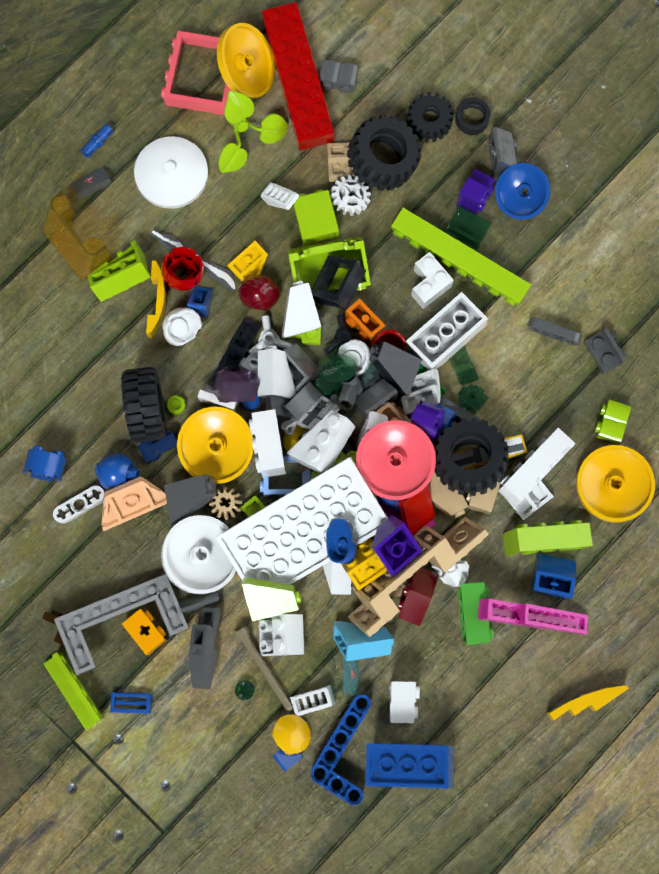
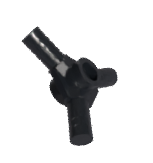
M338 314L339 329L336 331L334 341L324 348V351L329 355L342 344L354 339L360 340L366 345L367 342L355 338L351 330L346 327L344 314Z

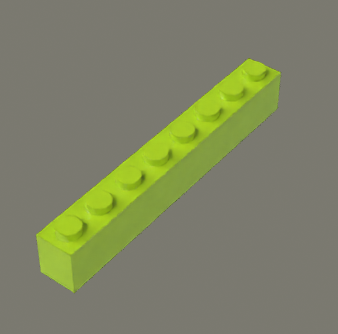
M402 208L391 226L396 237L400 239L406 238L411 246L417 249L419 247L424 249L425 254L430 252L434 257L436 256L441 259L440 263L448 268L450 266L454 267L459 275L465 278L469 276L473 279L472 282L479 287L484 285L489 288V293L496 297L498 295L505 298L504 301L513 307L514 305L519 307L531 287L530 283L405 208Z

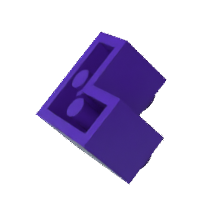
M475 169L460 191L456 207L476 217L479 211L482 212L484 210L488 197H491L493 194L495 179Z

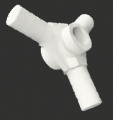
M263 316L264 330L259 337V343L248 351L250 354L253 350L258 353L259 350L266 349L267 346H278L286 349L292 346V344L281 340L277 333L271 329L269 316Z

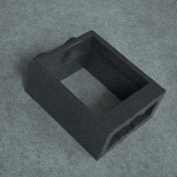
M328 255L311 289L313 299L319 304L347 310L366 270L356 259L351 258V260H348L339 255L336 257ZM338 268L347 269L348 272L337 294L327 292Z

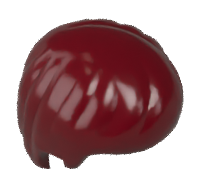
M248 276L243 279L238 288L240 301L251 309L268 310L275 306L280 298L278 286L268 276Z

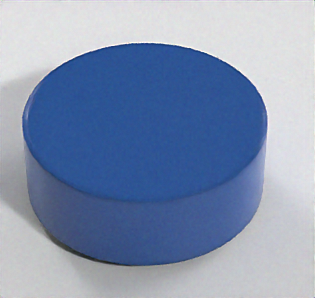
M247 391L241 397L242 406L249 411L256 410L260 405V397L254 391Z

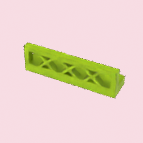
M56 652L52 655L53 658L44 663V666L85 730H89L104 718L63 654Z

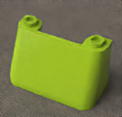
M352 237L287 250L293 283L303 281V284L309 283L310 289H312L328 255L333 257L339 255L348 260H351V258L358 260L366 270L357 290H364L367 288L366 286L371 285L364 241L361 237ZM338 268L328 290L340 288L348 272L347 269Z

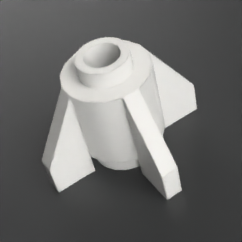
M461 559L445 573L432 564V568L441 575L440 578L444 584L458 587L460 584H464L468 578L469 565L466 561H461Z

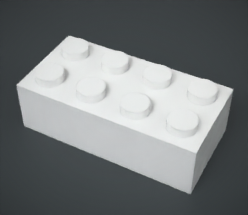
M461 292L406 341V349L413 356L422 360L421 365L427 371L437 370L487 325L488 318Z

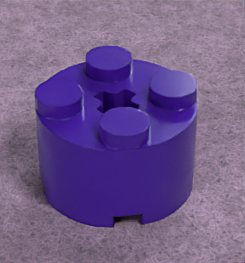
M420 400L412 415L410 423L422 429L433 445H435V440L438 436V428H441L443 425L445 409Z

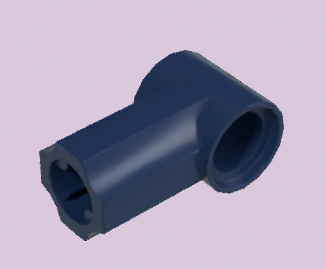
M169 430L166 432V437L162 440L142 442L138 445V449L146 463L150 464L158 460L165 452L176 447L177 440L173 432Z

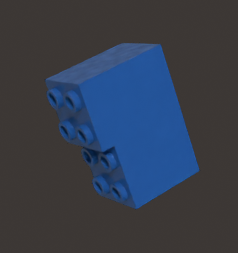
M367 743L366 786L454 788V746Z

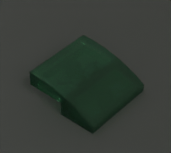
M458 206L445 233L477 252L492 222Z

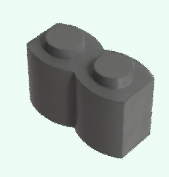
M322 60L319 75L322 89L327 91L338 89L342 93L354 92L358 66L350 63Z

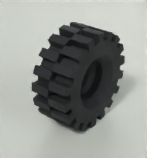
M427 92V96H424V93H422L419 99L416 96L413 103L411 102L409 105L407 124L408 127L410 126L414 130L412 133L418 135L420 141L424 138L425 142H429V139H432V142H436L437 138L439 140L443 139L444 134L447 135L449 129H451L454 116L453 107L450 108L451 103L449 101L445 102L446 97L442 96V98H439L438 93H435V96H431V92ZM428 111L434 112L437 115V120L427 122L424 120L423 114Z

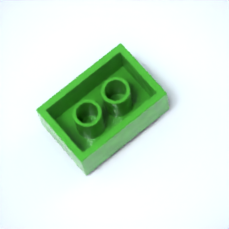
M485 582L460 584L457 587L463 646L491 643V639L494 638L493 627H489V621L478 620L479 600L489 598L488 586L485 587Z

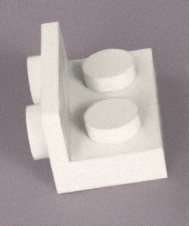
M209 384L205 385L204 390L200 389L197 396L202 403L213 407L228 408L235 412L241 401L240 395L229 391L225 393Z

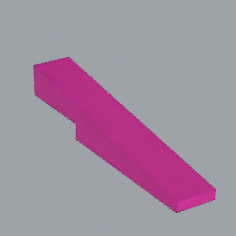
M489 598L479 600L478 620L583 635L587 634L588 615Z

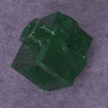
M332 368L319 371V377H316V389H320V393L325 397L339 394L342 382L341 377L338 376V371H334ZM325 380H333V381H332L331 383H327Z
M471 383L468 387L464 386L459 391L457 402L461 408L476 415L488 401L489 397L484 394V390L480 386H474Z

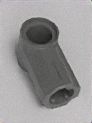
M347 371L341 376L343 385L337 405L344 410H351L357 395L363 391V385L355 371Z

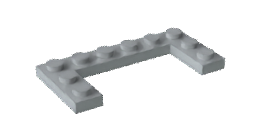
M166 574L54 619L76 676L95 668L81 632L86 628L155 601L169 636L188 629Z

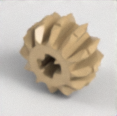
M223 487V493L217 489L218 496L212 498L215 501L209 502V505L214 507L211 512L213 514L218 512L217 518L219 519L224 514L225 520H228V514L230 513L235 518L236 515L233 511H241L236 505L243 504L241 500H237L240 498V494L233 495L235 492L233 488L230 489L229 493L227 487ZM225 499L226 501H231L229 502L230 506L227 508L225 505L221 506L223 504L222 501Z

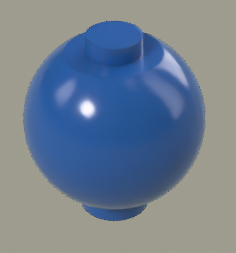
M112 453L105 456L100 463H97L95 474H97L100 484L105 489L110 490L140 477V469L135 468L132 460L126 455Z

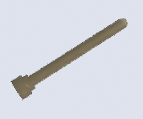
M247 626L243 627L233 634L234 637L245 645L287 711H291L293 705L250 640L249 629Z

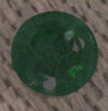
M242 680L237 683L235 694L239 699L249 700L254 696L255 687L252 682Z

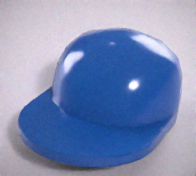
M343 519L332 521L326 531L327 554L334 563L346 564L352 561L357 553L356 543L352 539L351 527Z

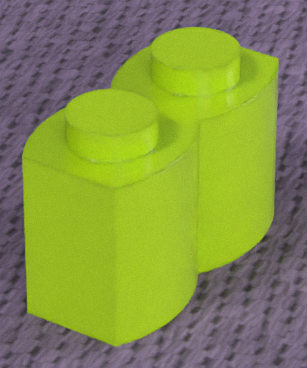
M608 400L606 404L603 403L600 410V415H603L601 422L598 421L595 427L596 438L619 445L624 435L631 406Z

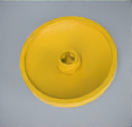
M237 23L227 27L222 32L217 45V62L225 83L232 91L242 93L250 99L263 96L270 89L275 73L274 58L267 40L258 29L247 23Z
M207 407L192 414L182 425L177 440L178 456L183 467L193 477L211 475L214 476L216 484L226 483L239 477L251 463L254 455L252 444L254 436L246 420L235 411L224 407Z
M609 445L593 451L582 462L576 477V490L582 505L593 516L606 522L621 523L636 518L647 509L654 496L655 478L649 463L638 452L621 445Z

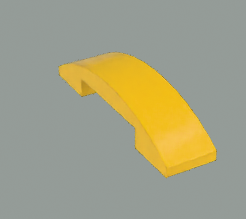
M153 260L151 281L153 284H158L155 315H148L146 334L148 338H153L160 328L167 302L165 281L161 275L159 265Z

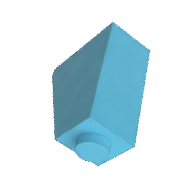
M334 622L333 639L346 661L391 655L394 638L386 627L382 626L369 637L353 623Z

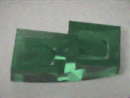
M464 345L449 358L460 386L479 380L473 362L470 361Z

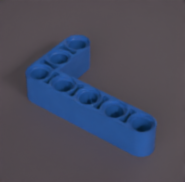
M358 695L353 699L311 770V778L314 782L351 805L361 803L363 792L357 785L339 775L333 769L370 709L371 701L366 695ZM365 698L367 707L362 710L358 709L356 706L357 699ZM349 715H354L357 719V723L353 727L346 725L345 720ZM342 732L346 735L345 743L338 744L335 741L337 733ZM333 750L336 753L334 761L329 762L325 759L324 754L326 751ZM323 768L326 772L325 777L317 779L314 776V770ZM334 779H340L343 785L341 789L335 790L331 787V782ZM351 790H357L360 793L358 800L352 801L349 799L348 794Z

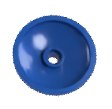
M518 163L508 167L498 178L495 187V197L500 209L507 216L518 220L530 219L540 214L547 206L551 193L550 183L546 174L539 167L528 163ZM525 188L528 189L527 195L523 194V190Z

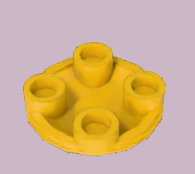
M285 715L279 718L271 732L277 746L287 755L298 754L304 751L311 739V732L307 722L296 715Z

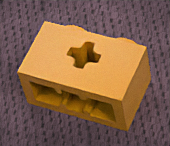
M139 609L124 621L122 625L146 655H150L167 641L164 637L166 632L160 625L155 626L152 622L154 617L148 610L144 612L142 609ZM144 626L147 628L150 627V629L148 630V632L150 633L149 635H142V633L144 632L142 628Z

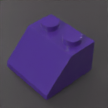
M393 515L377 527L372 549L393 577L422 550L404 522Z

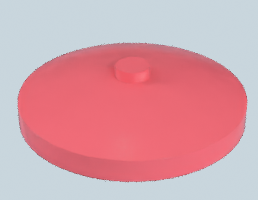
M392 420L376 425L365 434L358 446L356 465L371 492L385 499L402 500L418 494L428 485L435 471L436 454L430 438L422 429L406 421Z

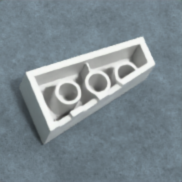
M557 428L548 439L544 437L536 445L538 447L536 452L531 450L525 457L527 461L524 464L520 462L512 470L515 473L512 477L509 475L505 477L500 483L502 487L498 492L516 507L576 443Z

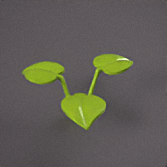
M228 91L224 115L234 128L233 132L237 139V145L231 142L223 147L219 156V171L221 173L233 172L245 165L247 152L245 149L240 148L239 132H245L248 127H251L261 132L260 140L262 142L273 144L285 136L289 128L288 123L278 114H269L262 120V128L251 124L245 118L250 117L254 112L252 100L242 93Z

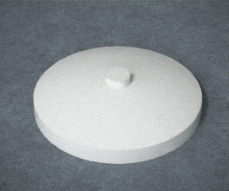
M163 137L151 142L140 152L134 167V177L140 193L150 203L162 208H180L192 203L201 195L208 180V166L202 151L194 143L180 137Z
M204 515L191 516L175 524L165 536L161 549L162 565L170 581L183 591L192 594H208L224 587L232 579L236 569L216 537L229 528L220 520Z

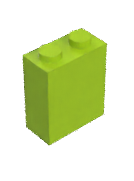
M317 190L313 194L308 195L299 194L298 199L293 204L303 246L339 238V229L329 190Z

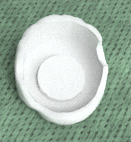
M185 307L169 312L162 324L164 337L168 343L174 346L184 345L194 339L197 331L202 328L199 314L193 309Z
M355 339L342 344L334 360L336 371L340 375L347 371H355L357 376L363 374L371 364L369 361L371 355L369 347L364 342Z

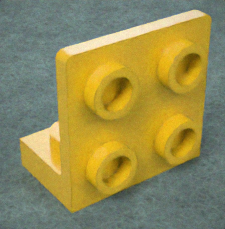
M371 537L357 545V553L352 561L341 564L358 590L387 572V569L372 549L373 540Z

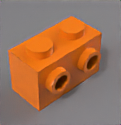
M360 298L345 311V321L352 328L355 327L359 331V336L364 341L368 340L370 344L379 332L385 330V324Z

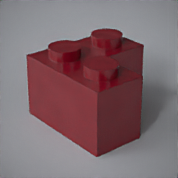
M420 567L408 578V584H406L403 595L406 597L405 599H400L397 607L400 610L399 619L421 626L431 602L439 574Z

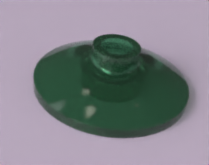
M344 354L326 356L318 365L320 376L326 381L334 383L345 382L351 379L357 369L355 361Z

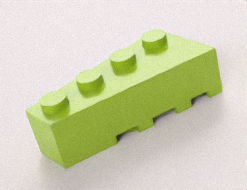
M582 520L571 521L570 524L564 525V521L553 522L552 526H546V523L534 524V527H528V524L516 525V529L503 533L505 557L513 556L522 552V555L537 553L540 550L541 553L557 551V549L559 551H567L593 546L590 523H582Z

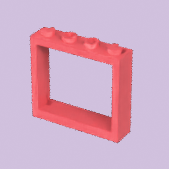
M177 31V36L172 41L173 54L169 55L170 68L165 73L166 87H163L161 92L165 105L224 115L228 91H232L227 84H225L222 102L172 94L182 43L217 49L219 37Z

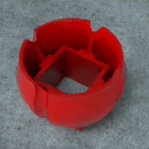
M177 247L166 254L161 264V275L164 281L169 283V287L181 292L191 290L201 282L204 274V264L200 255L196 256L195 250L188 247ZM180 267H183L190 274L184 280H180L174 274Z

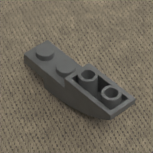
M202 608L199 623L192 626L189 664L191 682L195 689H211L218 650L214 649L222 611L218 608Z

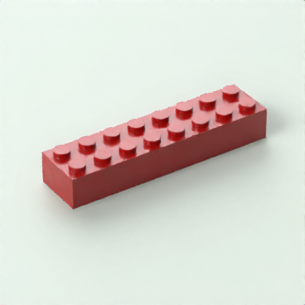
M297 2L261 10L263 25L273 54L275 68L298 150L301 151L333 143V127Z

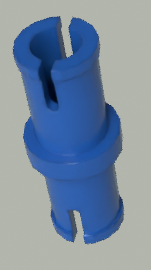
M104 124L95 135L93 134L90 137L91 140L80 151L84 156L90 158L99 147L101 148L104 145L103 142L114 131L110 126Z

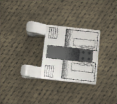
M322 396L298 421L292 417L290 420L285 421L281 428L285 430L287 435L293 434L296 425L307 429L309 432L331 410L337 413L341 408L338 407L336 402H332L330 399Z

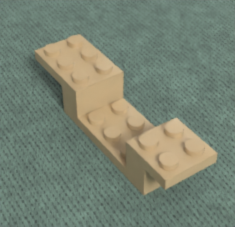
M466 517L460 520L443 536L427 525L423 526L413 535L422 552L392 577L387 571L360 590L355 585L351 587L362 602V605L353 611L348 618L370 637L399 612V609L389 596L392 591H395L399 585L410 578L420 567L427 564L428 561L445 573L489 535L486 529Z

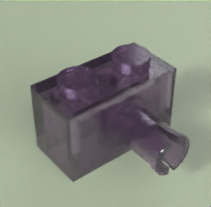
M224 367L217 373L213 392L219 402L223 403L255 401L260 381L253 371L232 372L230 367H228V370L227 367Z

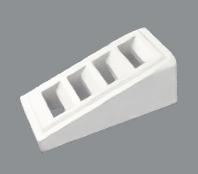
M269 183L261 194V198L268 205L289 210L299 197L297 193L275 183Z
M330 685L290 697L296 716L336 704ZM322 692H325L327 703L324 701ZM314 694H317L320 702V705L318 706ZM307 696H309L312 705L311 708H309V704L306 698ZM302 698L305 710H301V706L298 699Z

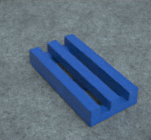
M111 692L110 713L151 714L152 693ZM115 696H117V697H147V698H146V701H116V700H115ZM115 705H146V709H115Z

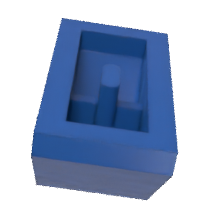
M195 286L187 302V308L193 309L199 316L208 317L213 289Z

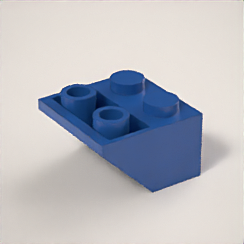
M537 553L530 592L568 600L573 598L576 582V561Z

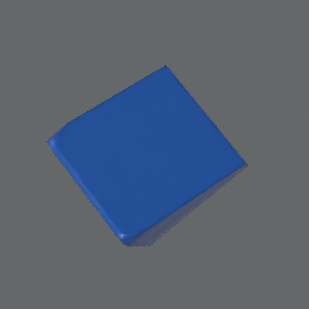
M282 749L273 755L284 772L303 758L301 753L287 755Z

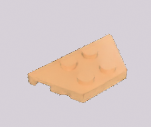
M141 476L104 492L101 521L103 531L167 504L165 492Z

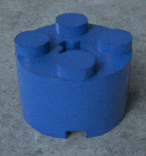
M33 446V449L28 450L22 473L26 475L27 472H30V477L52 482V479L56 478L57 482H61L66 458L63 457L64 453L55 450L50 453L46 452L43 447Z

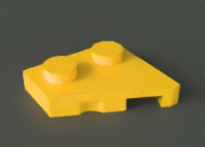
M254 241L231 261L227 267L242 282L248 276L260 275L268 254Z

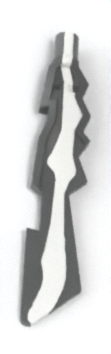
M155 229L151 233V236L160 241V244L170 252L177 247L190 248L182 240H176L171 235H163ZM196 251V256L200 255L202 259L201 252ZM202 259L204 270L209 272L208 277L231 291H235L232 271Z

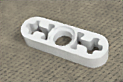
M92 486L54 509V519L61 524H66L104 501V489L100 486ZM95 490L97 492H101V494H99V499H90V501L92 502V504L90 505L88 500L84 497L86 495L88 498L92 497L94 495L93 492ZM79 499L84 500V508L76 510L75 502ZM68 505H70L71 509L75 512L73 515L72 512L66 513L65 519L61 517L58 518V516L60 515L59 511L63 510L64 512L70 510L67 507Z

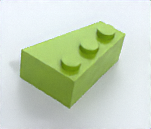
M135 239L130 242L132 246L124 252L121 250L117 252L115 259L109 263L107 261L87 275L90 288L101 302L151 278L145 254Z

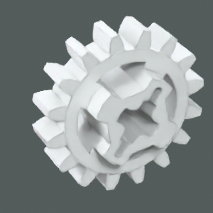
M349 175L347 180L342 176L340 181L337 180L334 184L335 186L331 189L333 193L330 198L335 199L332 205H338L337 211L342 209L343 215L347 212L350 213V216H353L354 212L359 215L361 210L365 211L370 203L368 198L371 196V193L366 192L369 187L363 186L364 183L358 181V176L352 179L351 175Z

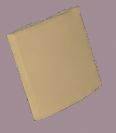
M349 143L327 144L329 182L340 181L342 176L347 180L349 175H351L352 179H355L356 176L352 173L353 167L350 168L348 164L350 159L347 157Z

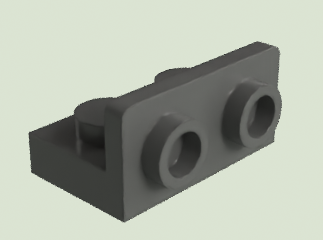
M607 328L584 341L586 348L602 374L622 365L626 360L624 350L618 347L615 342V335Z

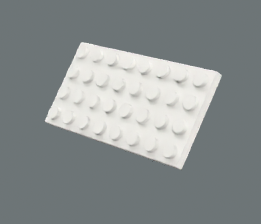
M348 457L218 535L216 539L242 581L243 578L248 577L291 585L331 561L327 554L326 531L332 521L336 519L347 521L351 527L352 539L357 546L374 536L377 527L386 521L388 517L352 458Z

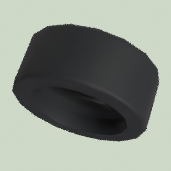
M479 98L463 100L458 105L455 115V123L458 129L468 135L482 133L488 127L491 117L490 108L486 102ZM468 108H476L483 113V121L478 125L467 124L462 119L463 111Z

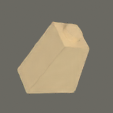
M434 471L428 483L432 504L448 517L455 516V518L464 515L468 504L463 495H459L458 490L450 491L448 484L443 485L440 482V477H437Z

